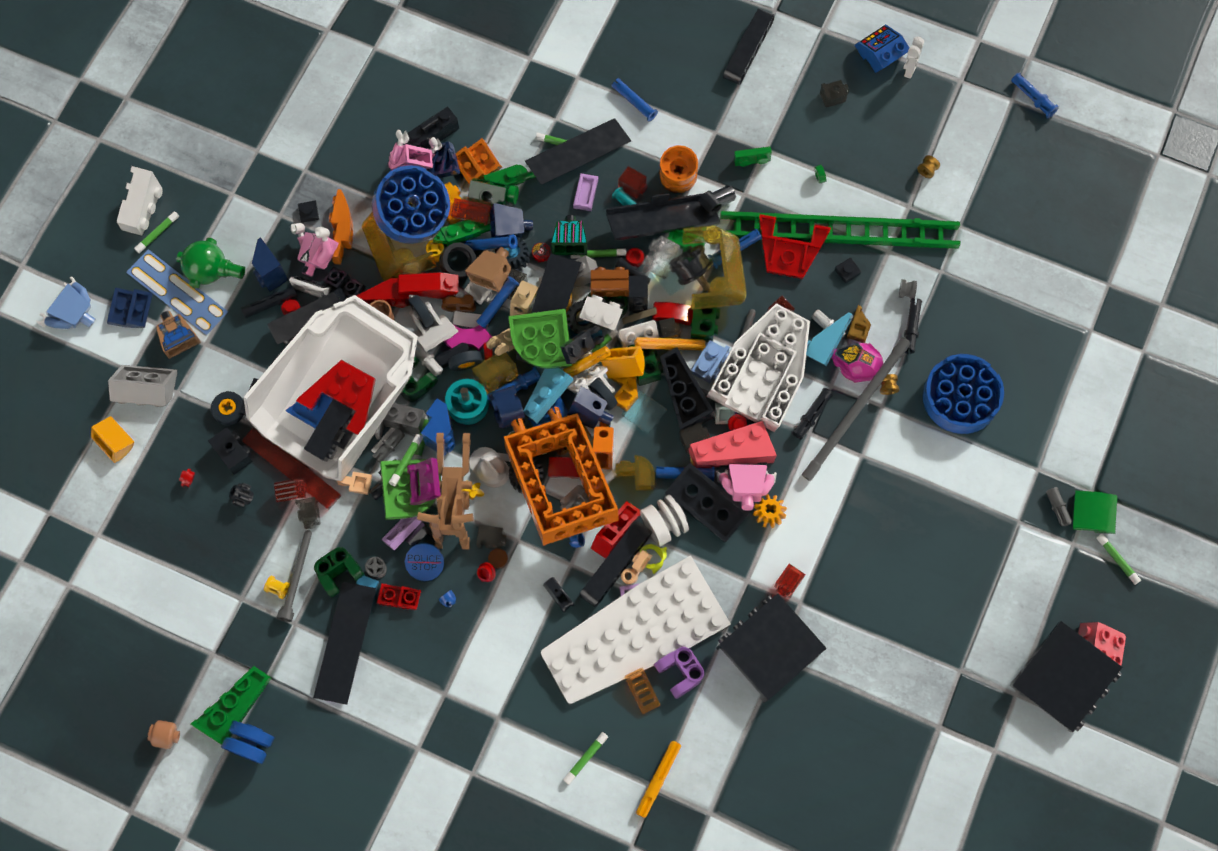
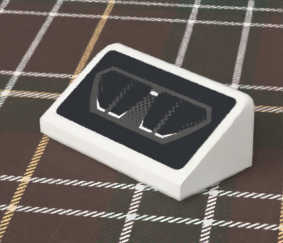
M300 276L289 279L291 285L296 290L317 297L329 295L331 291L329 286Z

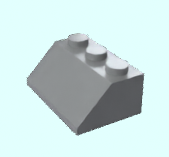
M121 365L108 380L110 401H116L120 404L136 403L137 405L148 404L156 407L167 406L173 397L177 370Z

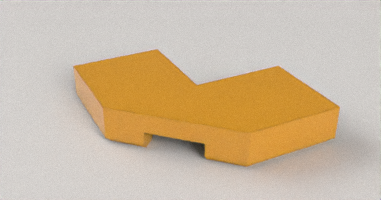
M636 376L611 378L622 386L614 396L617 400V406L627 412L638 399Z

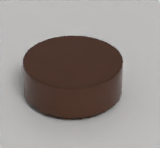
M494 549L490 552L488 561L495 569H502L508 563V555L502 549Z

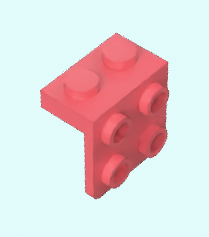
M1099 622L1080 623L1078 634L1119 665H1122L1126 640L1125 634Z

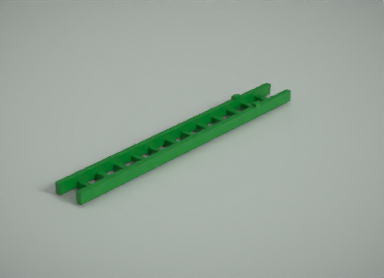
M721 211L720 219L736 220L734 222V231L720 230V238L740 239L752 232L741 231V220L754 221V229L759 231V215L762 214L776 217L773 236L803 242H811L814 223L828 224V227H831L824 243L959 249L961 241L943 240V229L958 230L960 221ZM778 222H791V233H777ZM796 223H809V234L796 233ZM833 224L846 225V236L833 235ZM851 225H864V236H851ZM869 226H883V237H870ZM888 227H901V238H888ZM906 227L919 228V238H906ZM925 228L938 229V240L925 239Z

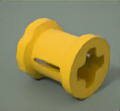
M271 575L264 585V591L274 593L280 599H284L288 593L290 583L278 581Z

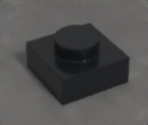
M316 200L298 204L301 223L320 220Z
M851 257L835 266V271L845 284L861 274V270Z

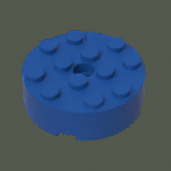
M413 165L398 167L390 171L376 188L372 199V212L379 228L393 240L406 244L421 243L433 237L444 225L450 211L449 194L439 177L434 176L423 167ZM408 202L413 203L414 206H415V208H414V207H411V206H410L409 204H407V203H408Z
M969 354L952 355L936 364L931 370L923 388V403L929 417L941 428L957 434L974 433L985 428L1000 410L1004 399V386L1000 375H997L990 363L980 357Z

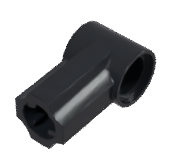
M725 186L715 192L707 191L701 195L698 202L710 215H714L722 206L735 200V190L732 186Z

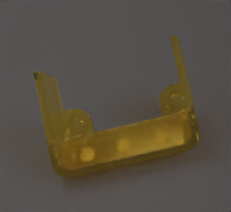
M373 212L363 221L362 229L383 281L390 278H398V275L419 274L437 267L432 251L414 258L412 251L408 248L395 250L391 238L377 225Z
M713 225L683 228V244L703 242L720 244L724 277H717L711 281L710 292L692 294L691 309L742 304L746 299L747 292L739 238L735 234Z

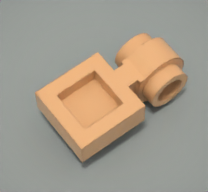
M644 550L641 553L638 552L632 560L634 563L631 567L633 568H627L622 572V581L629 585L636 583L639 573L644 570L653 555ZM629 573L632 574V578L630 580H628Z

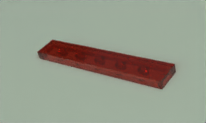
M255 427L242 439L247 446L291 481H295L294 483L326 509L329 510L341 497L339 492L296 458L263 437Z

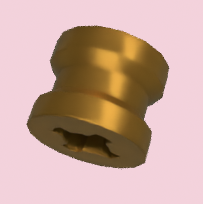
M927 155L924 157L923 163L919 164L917 170L923 177L932 178L935 174L934 171L939 169L940 162L933 156Z
M887 374L881 383L880 393L883 395L898 393V376Z

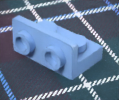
M709 340L691 369L692 374L711 383L719 374L721 365L729 355L730 347L726 345L724 348Z

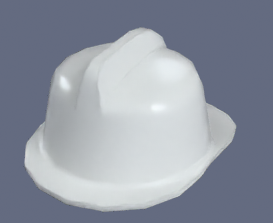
M482 447L472 453L469 460L470 468L486 486L497 488L508 481L509 467L495 450Z

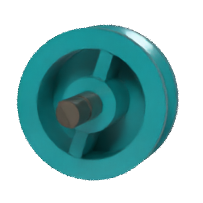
M461 379L454 382L446 392L445 403L447 404L450 416L456 422L465 425L475 424L487 414L489 400L485 388L479 382L473 379Z

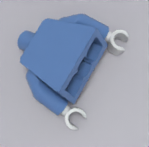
M70 277L72 281L70 284L64 282L65 288L46 311L47 316L40 313L43 320H36V322L42 327L49 326L69 329L71 327L76 328L82 322L90 328L96 318L87 313L91 308V299L86 288L77 283L73 277Z

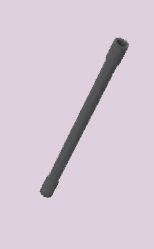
M901 337L895 345L891 354L814 460L809 463L801 474L805 479L812 481L823 462L898 359L911 344L909 340Z

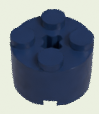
M514 385L488 395L500 429L511 427V422L515 419L517 424H519V418L523 420V423L526 422L520 399L516 397L517 391Z

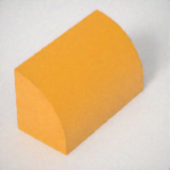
M641 346L609 349L611 356L601 361L602 365L608 369L606 372L608 379L643 376L645 362Z
M111 416L91 427V438L114 463L124 458L134 445L132 438Z

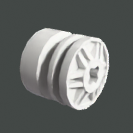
M671 495L664 497L665 503L661 499L658 500V511L653 505L640 510V516L644 525L652 531L651 537L659 547L671 541L669 531H672L677 537L681 535L680 530L683 533L689 531L685 514Z

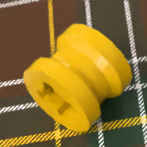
M430 240L426 244L427 256L431 261L439 262L444 245L433 243V240Z

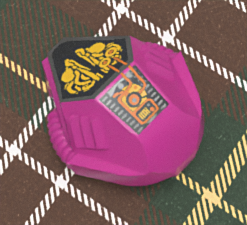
M856 343L838 348L831 357L835 366L840 367L842 375L854 383L872 380L883 365L881 354L870 343Z

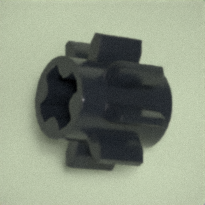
M245 483L234 485L229 493V498L233 500L232 504L237 507L249 505L254 496V493L250 491L251 486Z

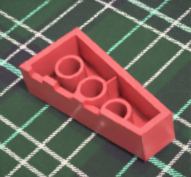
M763 421L692 443L688 451L696 468H712V466L715 468L729 464L753 465L763 462L774 463L777 456Z

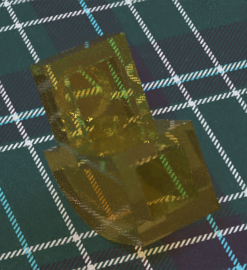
M635 455V463L627 460L615 463L617 476H635V491L655 490V472L649 460Z

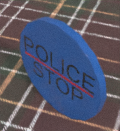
M416 544L406 554V570L417 580H433L443 570V554L432 544Z

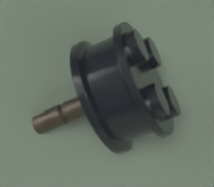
M703 245L687 246L682 250L681 255L669 262V270L676 273L680 285L689 284L697 279L704 291L707 290L711 294L713 289L706 282L703 275L712 267L714 261L706 256Z

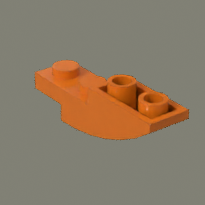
M338 189L336 196L333 197L332 204L334 208L333 212H330L329 223L332 224L334 229L333 240L339 243L332 256V261L334 264L341 265L344 249H352L353 221L346 198L342 190Z

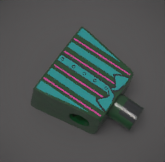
M567 215L565 221L556 222L551 241L552 254L587 255V239L584 224L582 221H576L574 215Z

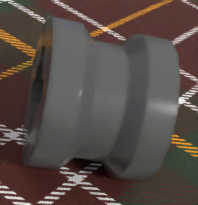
M901 279L899 298H904L905 296L910 299L915 298L917 281L907 282L905 279Z
M372 557L365 564L366 572L371 578L378 580L386 575L387 567L381 558Z

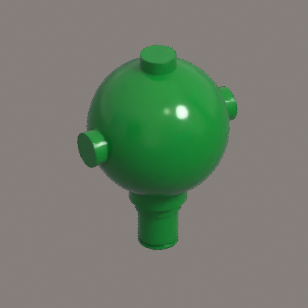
M209 237L206 238V241L191 243L183 252L179 251L177 254V262L180 263L183 274L190 280L189 285L194 288L214 283L220 277L226 278L231 276L243 279L246 269L245 266L233 264L230 260L225 259L222 250L216 245L217 241Z

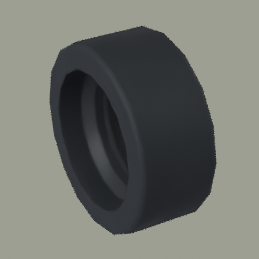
M453 243L441 252L439 265L443 273L458 275V279H462L468 276L465 270L461 272L453 271L447 263L448 255L454 250L465 253L468 258V265L465 270L476 260V255L468 245Z

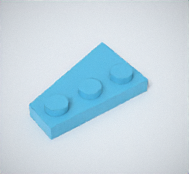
M560 368L544 369L523 410L524 414L538 423L574 379Z

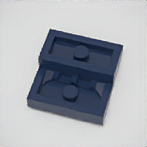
M115 288L107 324L129 328H145L153 293L137 289L129 291Z

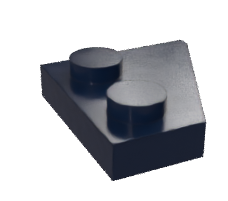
M449 141L441 143L442 148L434 152L435 155L432 159L433 168H430V173L439 178L460 174L454 145Z

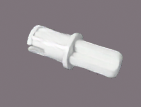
M816 310L812 315V319L823 330L834 323V320H830L820 310Z
M417 344L416 346L419 350L416 349L415 355L422 361L421 364L426 366L434 376L441 375L443 368L434 359V355L428 351L426 352L420 344Z

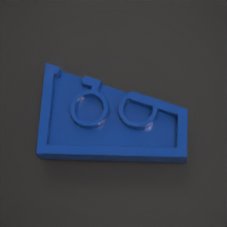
M322 394L313 410L296 402L285 411L316 429L333 398Z

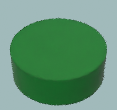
M815 166L814 172L818 183L827 182L823 166Z
M511 185L507 192V202L509 204L515 205L517 203L519 195L518 186Z

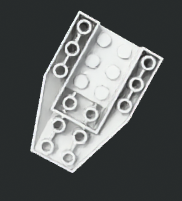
M775 304L734 343L706 397L756 423L763 421L765 428L775 432L780 426L804 378L810 321Z

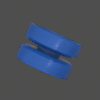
M233 720L229 727V732L239 737V739L226 737L221 748L263 765L267 754L256 747L257 745L265 748L271 747L275 737L263 732L264 730Z

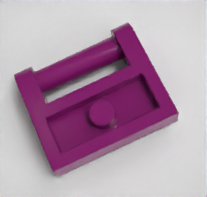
M429 458L420 463L407 466L411 486L410 505H420L441 496L436 458ZM418 472H419L420 492H421V495H420V496H419V487H418V475H417Z

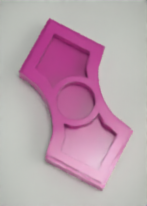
M480 325L471 329H462L455 326L458 332L443 342L450 349L460 343H467L469 347L480 351L484 347V342H488L492 336Z

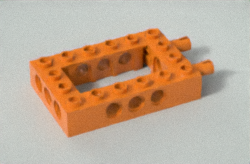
M554 407L555 412L553 408L548 410L551 422L529 429L525 428L522 419H518L519 424H517L515 419L511 422L515 433L504 436L505 449L543 546L618 521V507L578 413L562 418L559 407ZM567 446L589 502H582L581 505L569 509L563 508L562 511L553 514L552 504L548 502L545 486H542L540 482L539 471L535 469L533 457Z

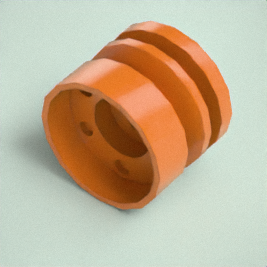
M676 145L664 151L660 159L661 183L667 190L674 193L690 190L697 181V156L692 149L686 146Z

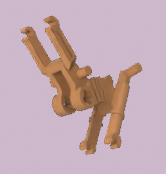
M437 433L438 473L442 476V481H439L440 489H442L440 491L441 496L437 498L438 515L418 512L417 520L430 523L435 547L438 549H443L442 543L444 539L442 535H455L459 537L462 549H470V537H468L464 523L474 521L473 513L464 514V510L469 509L470 498L469 492L463 491V489H472V481H463L464 476L469 472L470 433H463L462 467H444V433Z

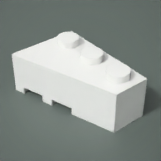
M132 166L130 171L133 173L131 184L127 183L126 189H129L126 201L122 200L117 224L123 231L142 236L144 230L149 226L151 214L155 212L157 200L162 196V187L152 171Z

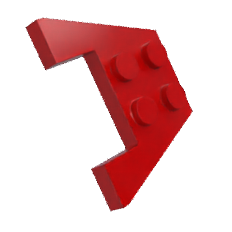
M760 214L759 223L766 272L803 279L827 238L831 227L815 224L811 243L773 236L776 217Z
M340 360L299 396L296 402L313 410L322 394L335 399L356 411L346 429L358 435L365 427L368 419V411L376 379L349 363Z

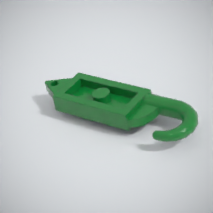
M516 164L484 175L483 180L515 186L535 178V175L532 171L528 172L524 166Z
M470 218L440 228V232L433 238V243L446 244L447 246L453 243H460L491 231L490 224L484 225L479 219L474 221Z

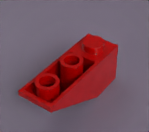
M390 278L357 295V297L369 305L376 300H384L390 306L405 308L410 306L408 300L411 298V295L399 294L398 278Z

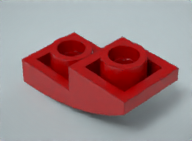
M673 302L653 303V308L656 307L657 314L652 315V320L666 324L674 321L688 326L692 323V306Z
M549 457V477L580 479L571 457Z
M381 583L377 604L417 610L421 590Z

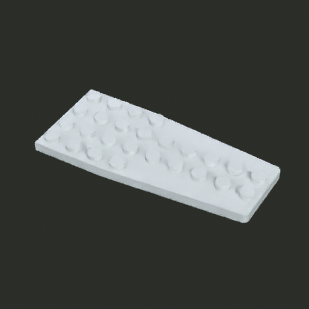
M689 556L622 595L542 649L541 655L566 701L569 704H573L653 667L654 663L680 647L691 648L731 624L692 556Z

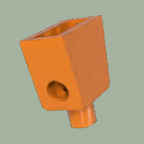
M599 422V427H594L593 451L601 469L612 470L614 428Z

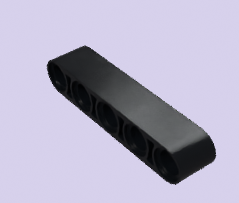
M760 8L757 9L724 72L723 79L738 85L742 83L773 24L774 14Z
M636 520L594 573L579 596L596 608L620 578L622 572L632 562L634 556L648 541L652 531Z

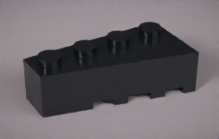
M339 288L329 295H324L312 303H308L271 321L267 325L276 343L283 342L286 345L293 340V337L299 333L317 311L331 308L333 304L345 301L346 297L342 289Z

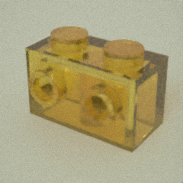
M506 352L500 356L495 355L472 368L475 380L483 385L487 394L514 380L519 375L516 364Z

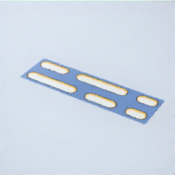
M149 249L126 272L205 335L228 313L226 309L199 288L190 286V281Z

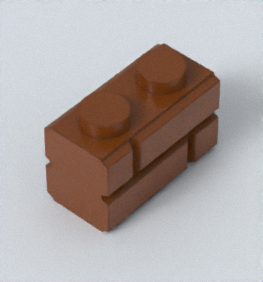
M597 267L595 270H591V297L592 295L598 297L629 296V270H625L623 267H616L614 270Z

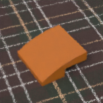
M483 138L469 148L465 146L455 153L459 170L469 185L470 180L474 178L483 179L484 175L503 168Z

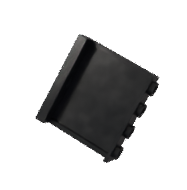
M779 594L774 597L769 595L762 602L764 605L759 610L754 608L747 615L749 619L745 622L739 621L733 627L735 631L731 635H728V633L724 634L718 640L720 644L716 647L717 650L721 649L761 694L759 698L764 704L827 649Z
M1060 621L1010 686L1066 727L1069 732H1074L1075 730L1078 732L1085 723L1083 721L1087 714L1091 715L1097 708L1095 703L1098 699H1103L1110 691L1107 688L1112 681L1114 683L1117 682L1121 677L1122 673L1120 670L1123 667Z

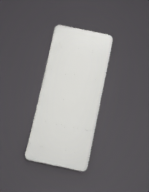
M455 311L453 324L474 328L479 325L476 320L479 319L481 314Z

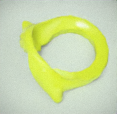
M647 544L640 549V553L642 550L652 549L662 558L660 563L647 564L645 567L652 570L653 574H655L663 566V561L667 557V547L660 548L654 544Z

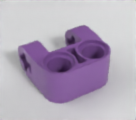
M680 647L654 663L659 673L666 671L676 664L684 676L685 680L670 690L675 699L691 691L702 682L704 677V670L701 664L687 647ZM681 653H685L689 656V660L682 662L678 659V656ZM697 670L700 673V677L693 679L690 677L689 672Z

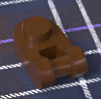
M470 294L464 297L449 295L442 299L441 308L447 312L460 311L472 313L476 310L473 296Z

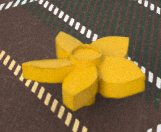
M480 483L472 485V489H463L464 492H469L471 500L475 496H484V492L479 489Z

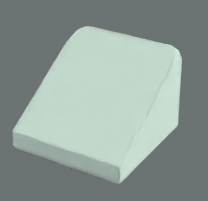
M715 403V424H728L729 418L735 414V411Z

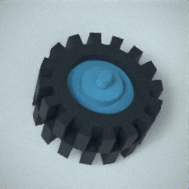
M520 238L517 239L518 244L515 249L505 248L509 252L506 259L513 273H516V269L521 271V267L525 268L527 266L526 263L530 261L527 244L521 241Z

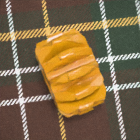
M767 494L765 500L761 498V501L754 505L756 511L753 514L754 516H759L757 518L758 523L764 521L763 527L770 523L771 528H774L775 523L781 525V519L786 518V514L783 512L787 510V507L782 506L783 500L776 501V495L773 496V499H770V496ZM767 509H768V510H772V509L774 510L773 513H772V512L767 513L766 511H767Z

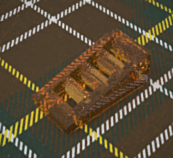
M643 667L624 676L642 715L661 706ZM639 676L642 677L641 680L635 683H632L631 681ZM645 683L646 687L638 691L635 690L636 687ZM649 691V695L641 699L639 698V695ZM651 698L654 702L643 707V702Z

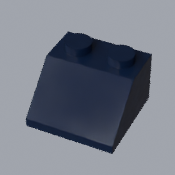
M262 238L257 239L252 260L255 270L252 272L261 287H266L271 292L288 281V278L281 264Z

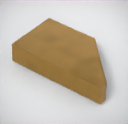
M859 305L847 338L865 343L871 324Z

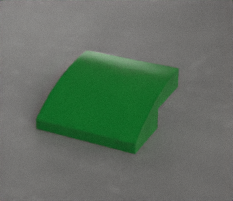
M1075 490L1073 529L1116 534L1118 496L1101 492Z

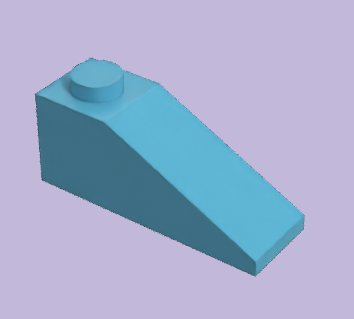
M848 312L813 337L812 341L809 340L806 356L827 366L853 315Z

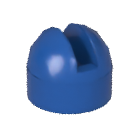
M583 533L569 537L571 539L569 544L572 547L580 548L585 545Z
M450 590L438 600L443 606L451 607L455 604L456 597L452 590Z

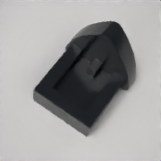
M421 521L405 541L413 547L426 534L432 539L434 538L431 529Z

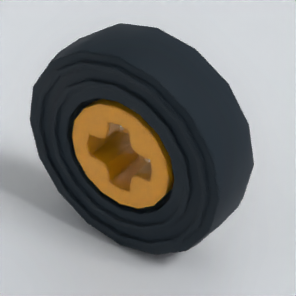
M479 351L462 352L448 360L452 371L468 370L483 362L482 354Z
M222 392L215 396L211 403L212 416L222 425L236 424L244 416L240 413L244 400L235 392ZM230 404L232 410L226 412L224 407Z

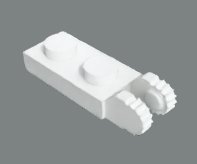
M916 36L913 39L903 68L906 69L904 77L909 79L912 77L924 44V40L921 37Z

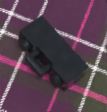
M447 106L407 133L409 141L405 144L430 149L429 140L432 137L442 141L460 129L458 119Z
M333 399L304 450L323 461L332 460L337 452L336 446L344 450L354 434L346 428L356 411ZM342 432H345L340 442H338V439L341 436Z

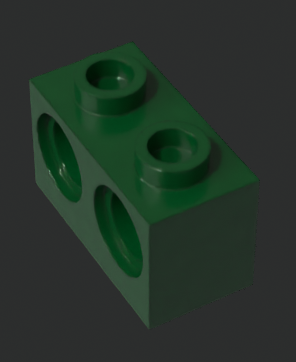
M695 299L690 339H703L705 342H709V340L713 341V336L717 337L718 325H715V319H719L720 308H717V301ZM708 310L711 314L705 315L702 312ZM706 327L709 331L703 332L700 329Z
M642 349L643 352L648 353L647 356H644V370L651 368L654 372L649 374L644 371L643 376H636L639 386L661 380V373L664 371L661 362H657L655 357L658 356L656 349Z

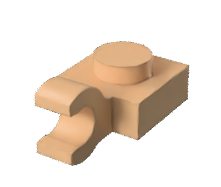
M353 472L352 477L345 476L342 481L337 480V483L340 486H349V492L369 495L372 475Z

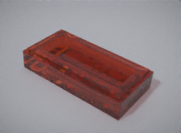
M454 198L451 217L488 224L491 205Z

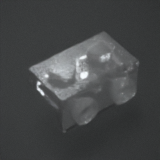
M663 236L658 237L656 240L653 239L648 248L650 250L649 255H646L642 262L644 266L642 272L650 271L666 279L670 272L669 262L676 257L680 245Z

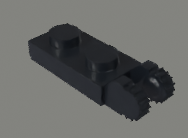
M599 325L583 330L560 346L566 364L574 363L605 340L603 335L597 336L594 339L591 337L592 334L600 330Z

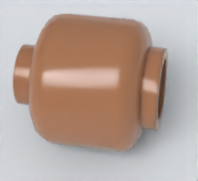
M158 720L154 725L150 726L148 732V741H151L152 746L170 749L174 743H178L180 738V731H177V726L173 722Z

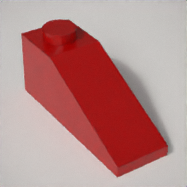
M440 272L398 275L399 294L443 299L449 295L456 296L459 292L458 275Z
M626 501L618 510V521L604 525L596 534L590 549L606 559L630 526L638 520L640 510Z

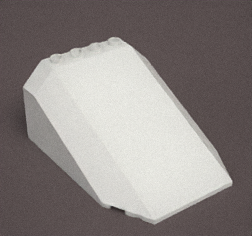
M355 295L343 302L333 304V307L324 311H317L244 396L246 418L263 437L325 478L342 481L355 465L410 379L418 336ZM340 360H343L374 377L376 381L365 427L358 435H352L344 450L336 446L337 452L334 458L326 462L304 450L315 428L285 410L296 403L297 398ZM342 432L341 436L338 439V442H340L345 432Z

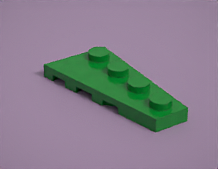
M253 666L227 693L222 694L216 703L209 706L190 725L222 745L224 738L232 737L233 735L229 732L232 721H243L272 677Z

